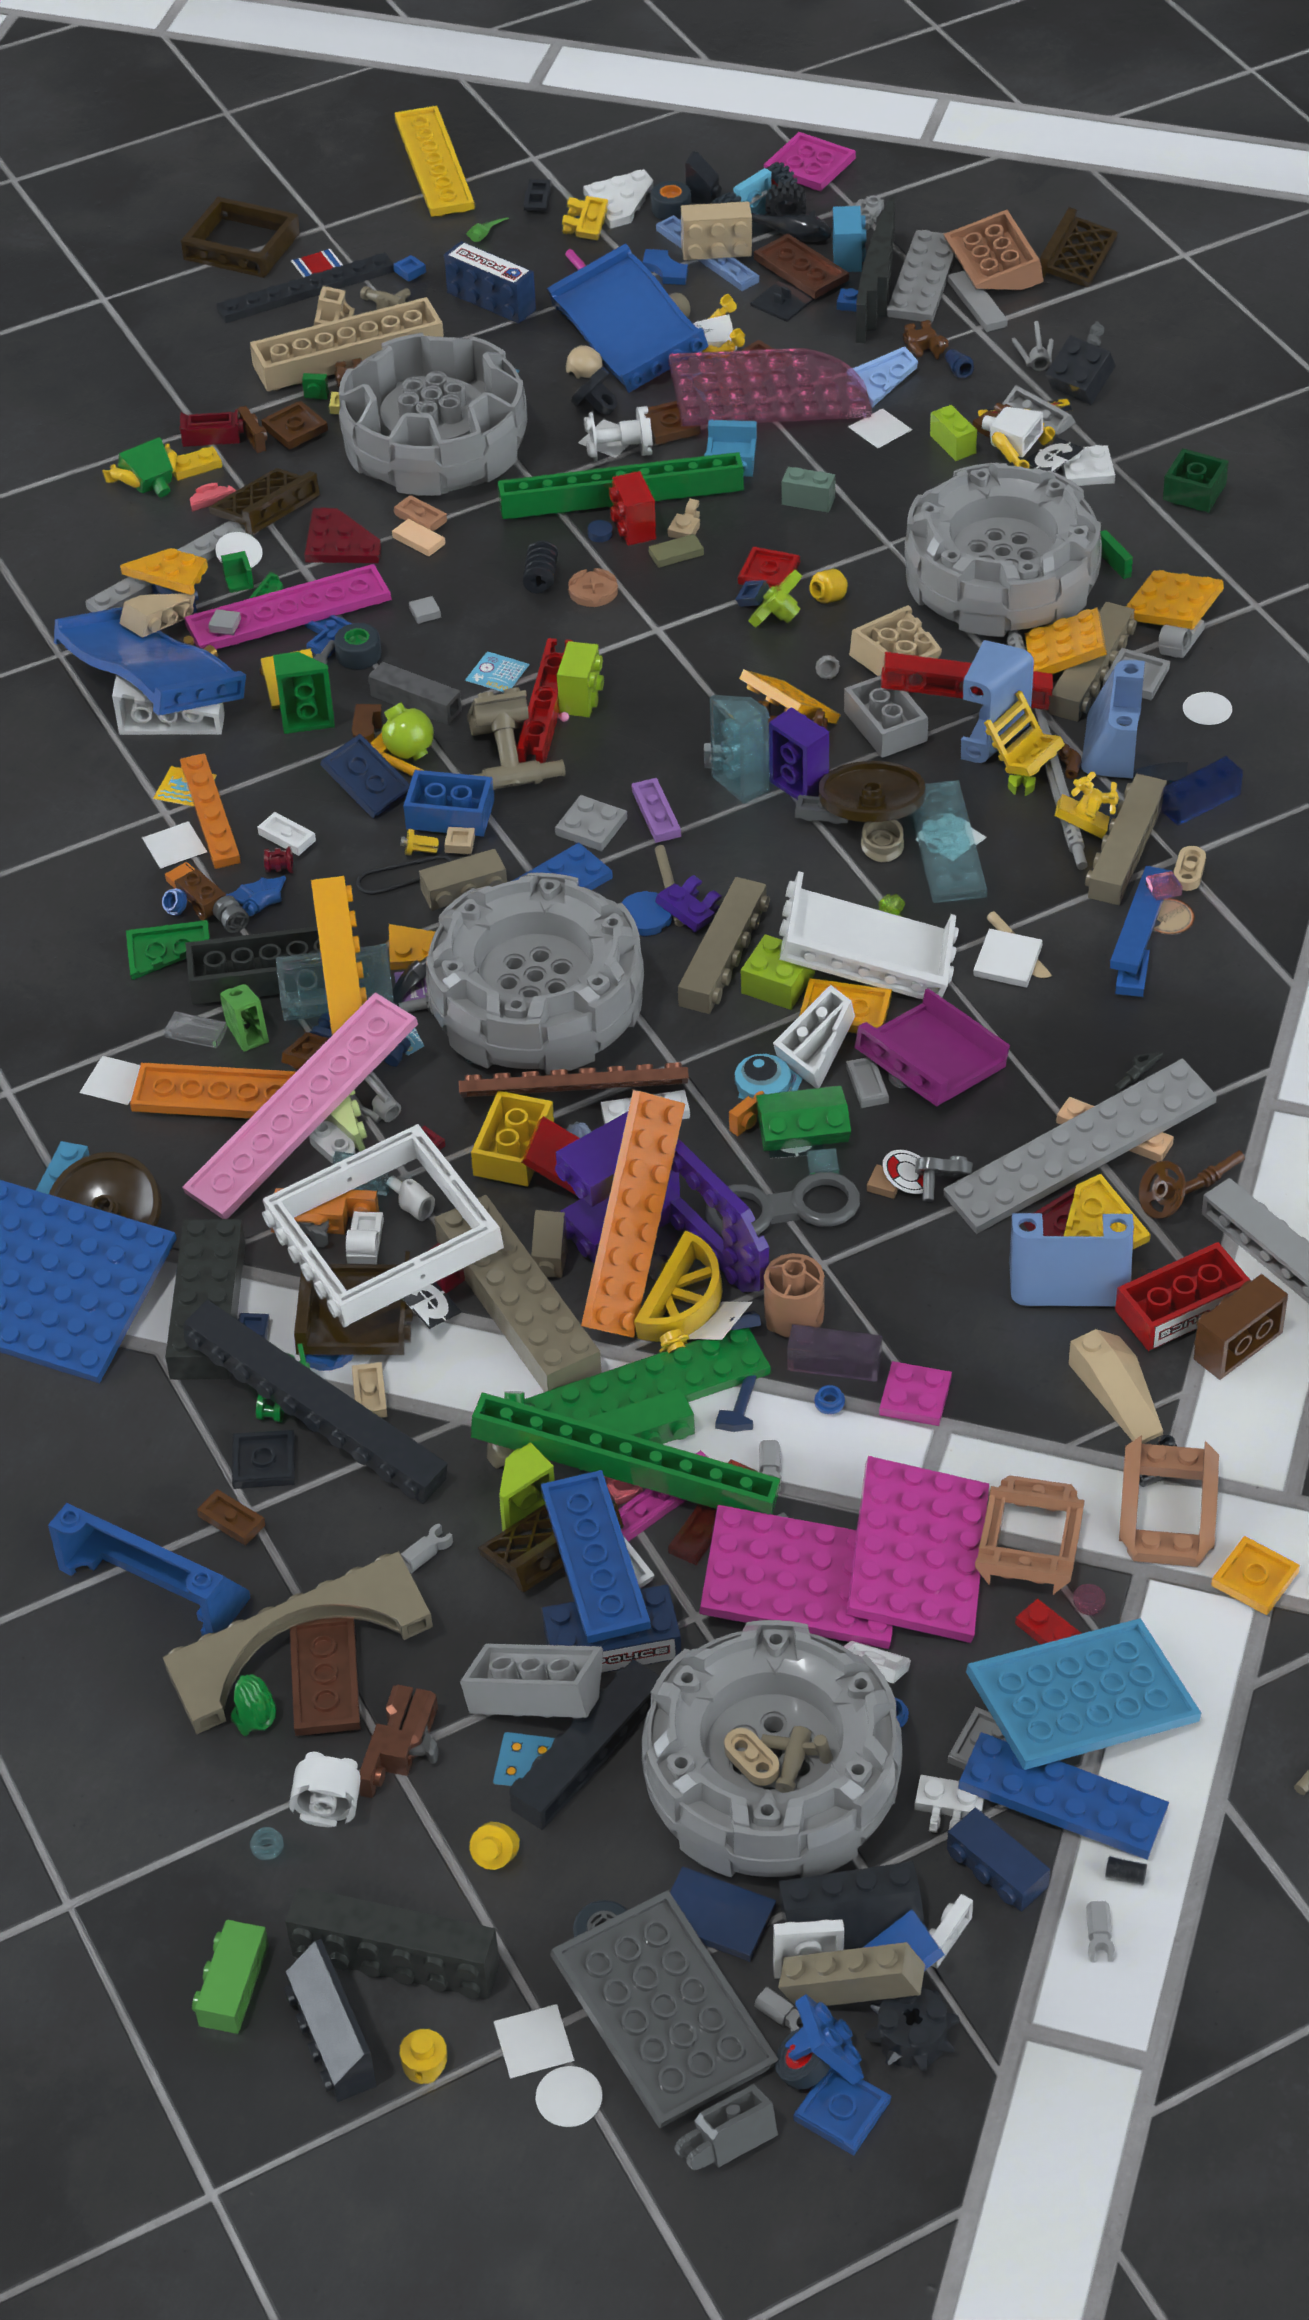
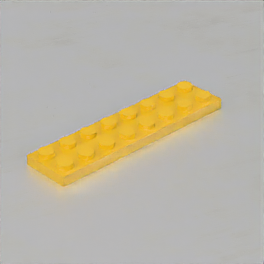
M431 106L395 112L396 124L431 217L474 210V200L438 107Z

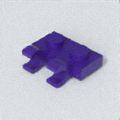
M693 875L686 880L682 887L674 883L658 893L655 902L696 932L713 921L715 912L720 907L716 902L722 899V896L713 890L706 895L702 902L698 901L695 897L699 894V891L695 888L702 884V881Z

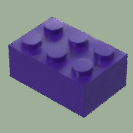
M791 707L769 722V782L798 800L799 795L819 797V783L823 776L829 773V731Z

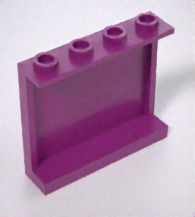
M927 988L925 989L922 1004L878 1028L873 1027L868 1022L859 1025L855 1048L932 1104L938 1106L1005 1068L1010 1045Z

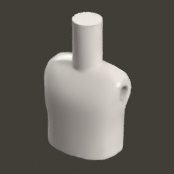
M395 1176L388 1178L387 1185L399 1194L398 1201L401 1209L410 1213L419 1221H424L432 1214L435 1198L419 1183L412 1179H406L401 1182Z

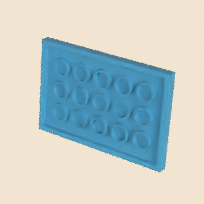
M1141 1618L969 1663L966 1670L968 1677L1023 1770L1200 1721L1202 1714Z

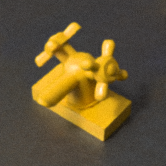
M1092 771L1087 777H1081L1073 781L1075 788L1071 791V795L1074 797L1082 791L1084 795L1081 800L1077 801L1062 794L1057 801L1055 816L1099 838H1103L1108 829L1110 816L1098 810L1102 803L1110 804V815L1115 814L1119 796L1116 791V782H1111V791L1109 793H1102L1099 789L1093 788L1094 784L1091 780L1096 774Z

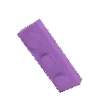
M653 778L632 783V793L655 843L681 837V828L658 779Z

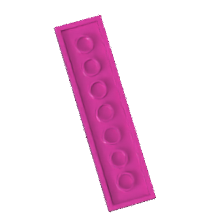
M374 564L184 618L185 624L194 638L197 647L204 649L207 645H211L215 649H220L308 624L310 621L326 619L331 615L336 616L371 605H378L391 600V594ZM216 609L240 612L241 620L234 635L209 632L208 625Z

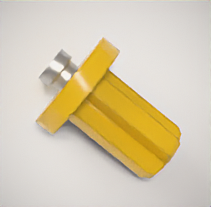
M408 829L407 838L401 837L400 846L406 845L405 855L411 856L412 851L437 853L439 841L435 837L414 835V829Z

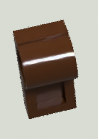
M198 869L175 880L176 888L186 893L187 899L191 901L196 915L202 921L214 916L212 911L214 904L221 897L226 896L219 887Z

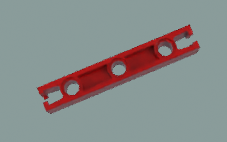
M548 638L528 706L529 718L524 720L517 745L519 763L526 762L529 754L535 755L536 760L540 763H546L559 714L557 673L564 652H556L555 645L557 646L558 642L555 638ZM565 640V649L568 641L573 642V640Z
M885 652L884 667L881 670V688L963 699L964 678L972 663ZM1033 671L1031 708L1048 710L1049 696L1052 695L1053 675L1052 673ZM970 687L972 693L983 695V691L979 687Z

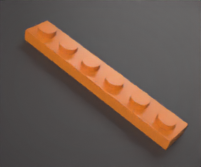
M205 753L181 758V769L214 868L217 869L241 863L240 855Z

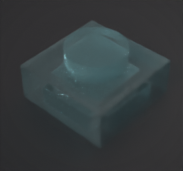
M836 1148L807 1151L809 1175L818 1172L839 1174Z

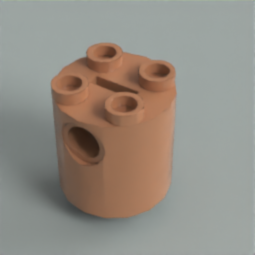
M792 1253L781 1255L772 1260L766 1267L764 1275V1314L769 1331L784 1337L807 1340L811 1338L812 1333L817 1331L823 1323L825 1275L822 1266L815 1259L807 1255Z

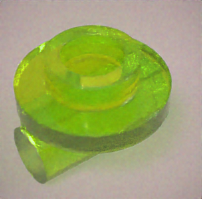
M887 894L878 903V910L899 916L905 906V901L898 894L892 896Z

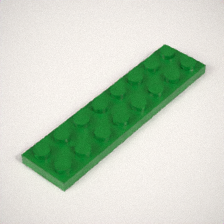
M749 1327L736 1330L730 1329L722 1340L700 1339L685 1344V1347L675 1349L671 1353L664 1351L526 1398L525 1403L534 1404L535 1408L582 1420L679 1388L682 1389L687 1401L691 1402L741 1385L748 1376L755 1375L758 1379L770 1375L771 1367Z

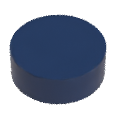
M604 520L591 522L588 525L589 539L594 542L608 541L612 537V525Z

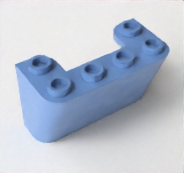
M987 640L983 641L964 678L963 700L984 705L980 709L979 720L970 738L963 736L961 739V759L982 763L998 751L997 748L992 746L994 742L992 737L985 732L987 728L984 722L991 720L994 723L1018 701L1015 695L1018 691L1023 692L1031 708L1034 659L1027 650ZM970 687H979L982 689L983 695L972 693ZM1024 711L1019 712L998 732V735L1000 736L1024 714ZM1030 722L1025 727H1023L1015 736H1017L1026 727H1028L1030 725Z
M1123 660L1118 662L1089 709L1081 762L1082 770L1087 774L1093 771L1098 776L1133 778L1145 661Z
M1012 1213L1009 1257L1012 1299L1016 1303L1025 1306H1116L1117 1287L1131 1282L1134 1232L1133 1214H1103V1237L1043 1236L1042 1213ZM1023 1222H1031L1036 1228L1027 1232L1021 1230L1019 1225ZM1119 1222L1124 1224L1126 1228L1122 1232H1115L1110 1228V1225Z

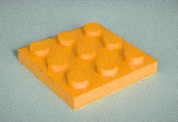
M1154 570L1126 607L1135 609L1134 620L1137 622L1170 625L1193 630L1224 589L1223 580L1213 579L1212 577H1199L1186 573L1177 574L1164 570Z
M1098 608L1083 610L1078 615L1058 619L1053 624L1036 627L1030 632L1025 633L1027 651L1034 659L1033 671L1054 674L1107 655Z
M743 669L739 678L747 683L746 688L756 694L763 693L766 695L765 700L777 706L781 704L786 707L784 711L792 707L801 714L806 715L810 720H814L817 709L821 708L825 712V718H828V722L835 724L841 715L784 680Z

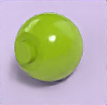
M402 702L384 712L387 722L382 727V739L391 754L401 759L413 757L415 761L428 754L426 748L431 746L433 742L434 729L429 717L424 712L416 708L405 709Z

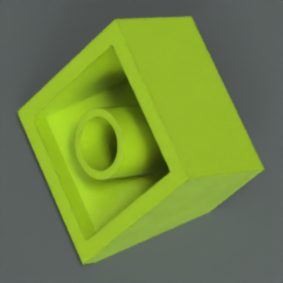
M532 1443L514 1450L505 1460L499 1493L502 1531L543 1506L545 1502L541 1492V1484L554 1481V1466Z

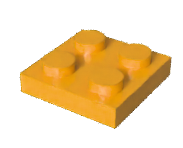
M1244 1536L1213 1576L1211 1586L1268 1615L1299 1573L1300 1565Z

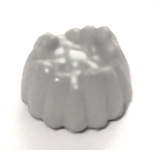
M824 655L816 661L815 669L821 678L825 680L832 679L839 673V661L834 656Z

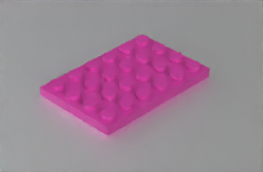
M868 1456L865 1463L846 1615L971 1643L975 1633L980 1573L975 1567V1562L978 1557L987 1512L989 1483Z
M718 1505L699 1614L745 1623L760 1620L793 1621L808 1624L811 1634L847 1642L855 1641L864 1645L885 1649L890 1647L893 1625L846 1615L857 1530Z

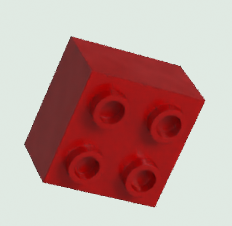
M641 472L612 477V488H609V494L613 507L610 508L612 521L617 522L620 537L624 536L628 546L656 540L655 500Z

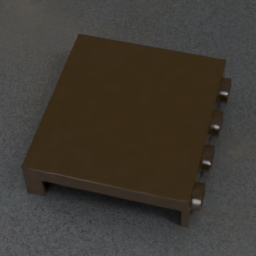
M405 1251L406 1262L410 1260V1251ZM328 1264L347 1291L398 1266L397 1264ZM301 1270L294 1328L296 1355H299L298 1344L300 1343L303 1345L304 1355H405V1343H411V1325H407V1322L413 1321V1310L403 1299L387 1305L344 1328L339 1317L334 1318L327 1306L326 1298L322 1300L319 1298L314 1288L313 1280L307 1281Z

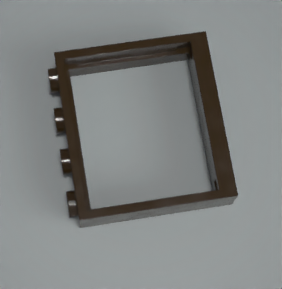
M217 197L182 238L183 260L265 278L300 234L298 214ZM222 219L277 231L260 253L205 240Z

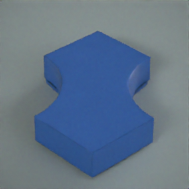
M645 249L643 264L649 271L658 274L662 278L663 284H686L688 264H681L672 260L668 255V250Z

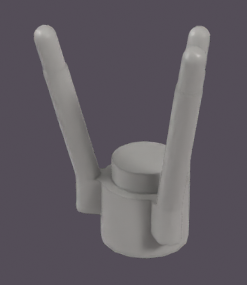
M1035 321L1037 346L1031 350L1029 356L1016 338H1013L1012 342L1024 358L1027 367L1032 366L1036 371H1043L1052 364L1053 339H1049L1047 350L1042 347L1039 322Z
M371 1072L364 1080L377 1094L372 1101L373 1111L359 1105L360 1111L370 1116L377 1123L381 1119L385 1122H390L401 1112V1105L392 1097L377 1075Z

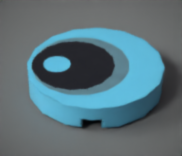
M755 1054L745 1058L738 1064L735 1071V1084L739 1093L745 1098L749 1096L753 1099L754 1095L759 1091H763L764 1094L788 1092L791 1085V1071L787 1063L777 1056Z

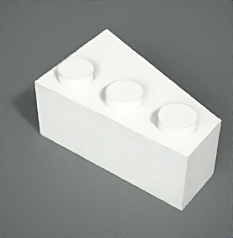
M830 985L773 1042L777 1057L784 1060L791 1070L815 1088L821 1087L855 1018L851 1000Z

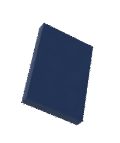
M358 734L321 760L320 765L373 819L407 796L410 784L361 734Z
M682 1867L670 1891V1894L705 1946L749 1962L776 1908V1900L685 1867Z

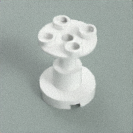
M647 406L637 407L636 420L620 421L619 427L595 429L592 412L589 413V417H584L585 432L590 433V441L586 442L588 456L590 458L593 457L594 461H597V444L621 441L622 446L639 444L642 456L652 455V448L648 447L653 445L650 418L644 416V414H648Z

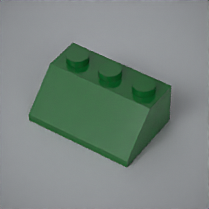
M301 652L273 655L284 734L334 728L335 721L328 666Z
M841 1086L756 1095L763 1151L849 1142L851 1126L848 1106Z

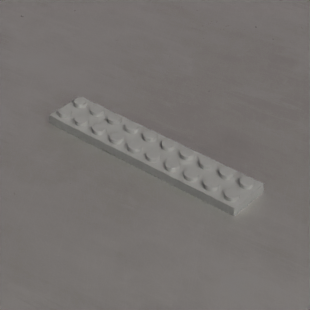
M1182 1058L944 1188V1196L972 1230L978 1234L1011 1216L1012 1213L1024 1209L1216 1103L1217 1095Z

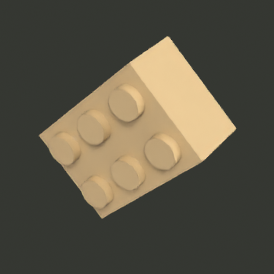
M749 202L681 206V247L683 260L752 256V215Z

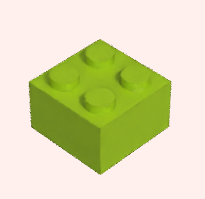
M568 641L557 673L559 714L566 712L573 716L590 717L592 708L597 707L598 690L602 691L604 676L600 675L603 656L599 655L598 644Z
M765 934L741 969V993L792 1010L808 986L809 979L815 975V969L779 960L783 940Z

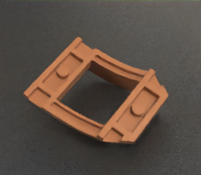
M1141 1435L1125 1446L1119 1541H1123L1126 1545L1127 1553L1133 1561L1198 1567L1205 1559L1208 1551L1214 1549L1219 1454L1206 1441L1204 1449L1142 1444ZM1140 1475L1202 1480L1199 1535L1136 1529Z
M1009 1475L1001 1480L999 1487L991 1486L978 1557L975 1562L976 1569L988 1584H990L991 1576L996 1575L1005 1579L1029 1580L1037 1584H1054L1053 1594H1055L1071 1581L1085 1500L1078 1499V1491L1072 1484ZM1005 1503H1013L1020 1507H1040L1049 1511H1066L1059 1556L998 1547Z

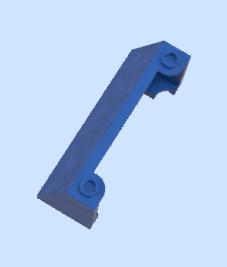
M66 1503L48 1525L60 1571L71 1576L76 1572L75 1569L80 1566H88L89 1569L94 1571L102 1560L116 1565L200 1605V1609L196 1613L198 1620L203 1622L202 1636L208 1633H217L228 1628L251 1598L248 1589L227 1577L71 1504Z

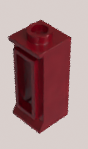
M235 409L233 413L222 412L190 415L180 413L183 447L240 443V433H244V421L239 419L238 409Z

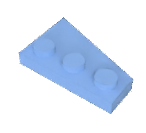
M904 346L846 372V379L873 408L917 368L918 360Z

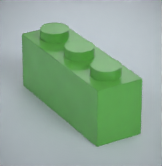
M226 1920L222 1932H217L213 1944L214 1956L212 1961H207L203 1971L204 1984L202 1990L195 1993L192 2003V2011L196 2012L199 2026L239 2034L269 1946L265 1927Z

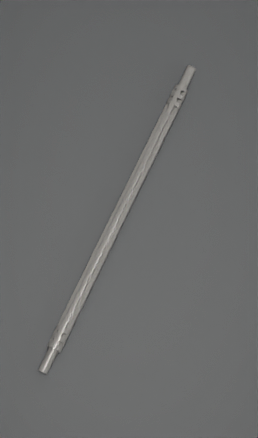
M1008 630V646L1026 650L1022 636L1018 634V631ZM1031 708L1043 734L1051 735L1044 709ZM1056 755L1048 760L1044 767L1057 806V801L1062 794L1069 797L1070 795L1058 756ZM1060 819L1069 851L1074 855L1076 866L1079 870H1084L1088 864L1083 851L1085 845L1080 828Z

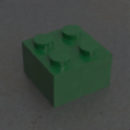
M1182 448L1165 475L1163 500L1199 511L1209 512L1226 486L1229 461Z

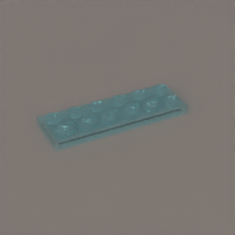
M959 780L925 784V801L911 815L933 903L987 897V887Z

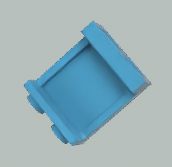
M709 420L708 443L704 456L739 452L743 464V476L753 477L757 445V421Z

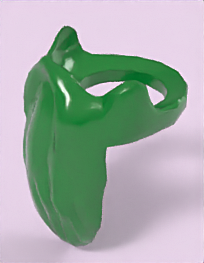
M253 1674L240 1676L234 1689L236 1707L231 1713V1720L243 1736H247L251 1731H264L271 1726L277 1708L271 1691L260 1677Z

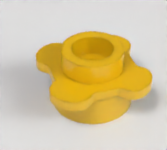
M681 1329L671 1330L663 1334L659 1338L662 1347L659 1352L668 1351V1353H671L675 1349L685 1347V1344H688L689 1335H683Z

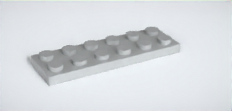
M929 230L915 231L887 308V317L914 321L930 320L933 323L947 283V277L950 274L956 257L944 238L945 233L930 232Z

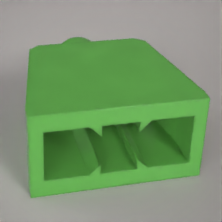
M242 984L221 992L220 999L226 1024L243 1052L269 1043L261 1002L246 984ZM246 1022L250 1024V1027L248 1029L244 1027V1024H246Z

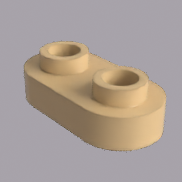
M1187 846L1180 850L1173 875V883L1178 889L1190 891L1200 885L1206 862V853L1203 849L1197 846Z
M736 1728L726 1735L724 1749L727 1758L752 1783L766 1786L776 1781L779 1776V1760L754 1732L746 1728ZM742 1747V1748H745L746 1750H745V1751H738V1750H736V1749ZM761 1769L767 1770V1772H764V1773L757 1772V1771H759V1770H761Z

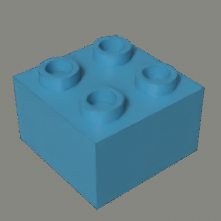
M860 206L833 207V259L836 265L847 272H862V262L865 261L866 222L865 215H861Z

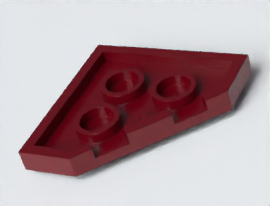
M313 508L304 554L305 563H379L381 553V540L337 508Z

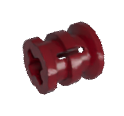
M288 846L287 850L283 851L281 848H275V851H270L269 848L264 850L266 873H270L271 870L282 872L283 869H287L289 873L293 872V852L291 846Z

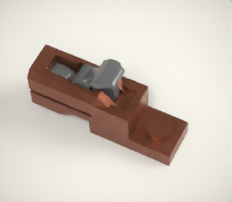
M393 1686L386 1705L388 1724H376L359 1771L361 1776L360 1796L373 1798L377 1786L381 1787L384 1782L385 1772L408 1776L413 1759L417 1756L426 1755L431 1764L437 1762L439 1756L437 1742L429 1735L438 1710L435 1693L416 1688L415 1694H412L413 1687Z

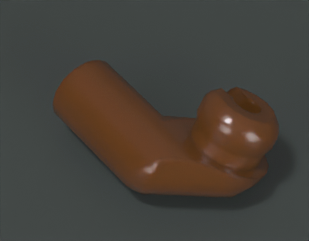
M1065 744L1057 751L1060 761L1066 765L1065 776L1068 779H1075L1078 776L1082 758L1076 750Z

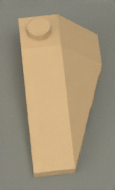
M1095 1329L1070 1341L1069 1365L1129 1438L1134 1441L1142 1435V1444L1162 1435L1163 1429L1137 1356L1121 1337Z

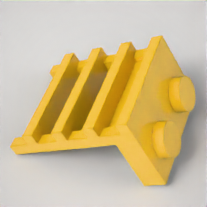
M1018 691L1015 694L1018 701L994 723L991 720L984 722L987 728L985 732L992 737L994 741L992 746L998 749L1000 753L998 757L1000 761H1004L1006 773L1031 777L1039 772L1043 764L1057 755V751L1065 744L1061 736L1043 734L1023 692ZM1023 710L1024 714L999 736L998 732ZM1030 722L1031 726L1005 749L1004 745Z

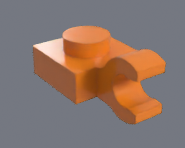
M763 1091L757 1092L753 1099L748 1096L729 1111V1131L737 1137L745 1130L751 1129L757 1122L756 1095H763Z

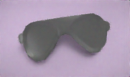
M1096 321L1090 327L1087 342L1095 346L1101 345V339L1098 336L1103 335L1105 332L1104 326L1099 324V321Z

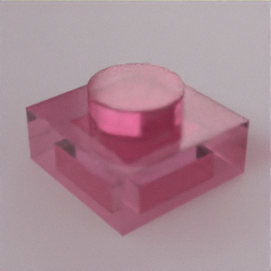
M1172 871L1146 877V886L1156 900L1182 896L1183 886Z

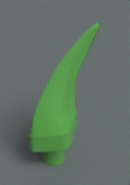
M508 218L484 224L477 223L468 230L466 235L472 241L480 242L489 233L493 225Z

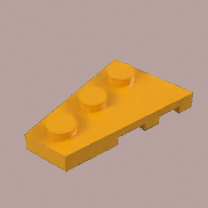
M389 924L390 970L407 969L413 961H422L428 955L435 932Z

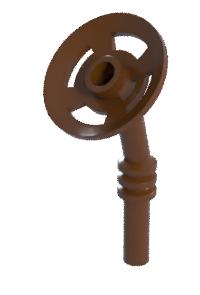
M1238 1150L1217 1165L1208 1166V1168L1199 1172L1196 1178L1187 1182L1181 1168L1177 1164L1170 1161L1154 1163L1144 1173L1140 1183L1139 1200L1142 1209L1147 1215L1156 1219L1170 1217L1178 1210L1186 1194L1203 1187L1208 1188L1216 1181H1219L1221 1175L1245 1160L1244 1154ZM1167 1169L1173 1170L1178 1175L1177 1181L1175 1178L1168 1176ZM1158 1174L1159 1176L1157 1177L1152 1186V1192H1149L1151 1183L1154 1177ZM1156 1200L1159 1204L1164 1205L1163 1212L1157 1211L1151 1203Z

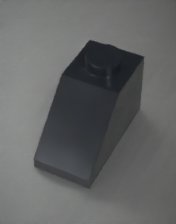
M693 151L685 162L686 185L691 190V203L711 204L721 195L722 187L719 185V175L698 152Z

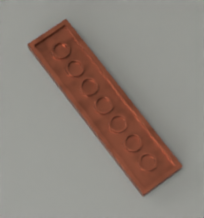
M680 1062L665 1063V1067L660 1069H653V1064L636 1065V1070L625 1071V1066L607 1067L608 1072H596V1068H581L578 1074H568V1070L559 1069L551 1070V1075L540 1076L539 1071L522 1072V1077L512 1078L510 1073L493 1074V1079H483L482 1075H466L465 1080L459 1081V1093L461 1097L493 1096L498 1091L525 1094L688 1084L689 1076L688 1067H682Z

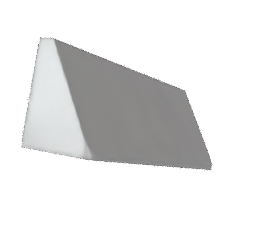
M1015 385L1002 403L1003 405L1008 404L1013 408L1043 412L1044 427H1052L1056 435H1060L1075 423L1071 414Z

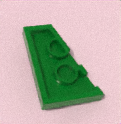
M208 920L126 930L131 981L186 959L185 943L210 940Z

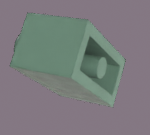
M788 467L782 479V505L829 513L835 500V474L806 470L799 467Z

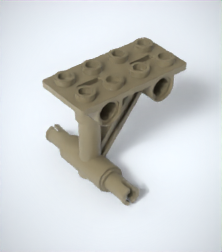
M518 687L503 690L504 694L494 695L493 692L478 694V698L473 700L467 714L472 736L494 734L501 766L486 768L482 770V773L473 775L492 777L493 790L529 783L539 784L545 778L565 776L563 759L540 763L537 760L519 763L513 730L521 729L524 724L523 720L529 718L526 690L519 691Z

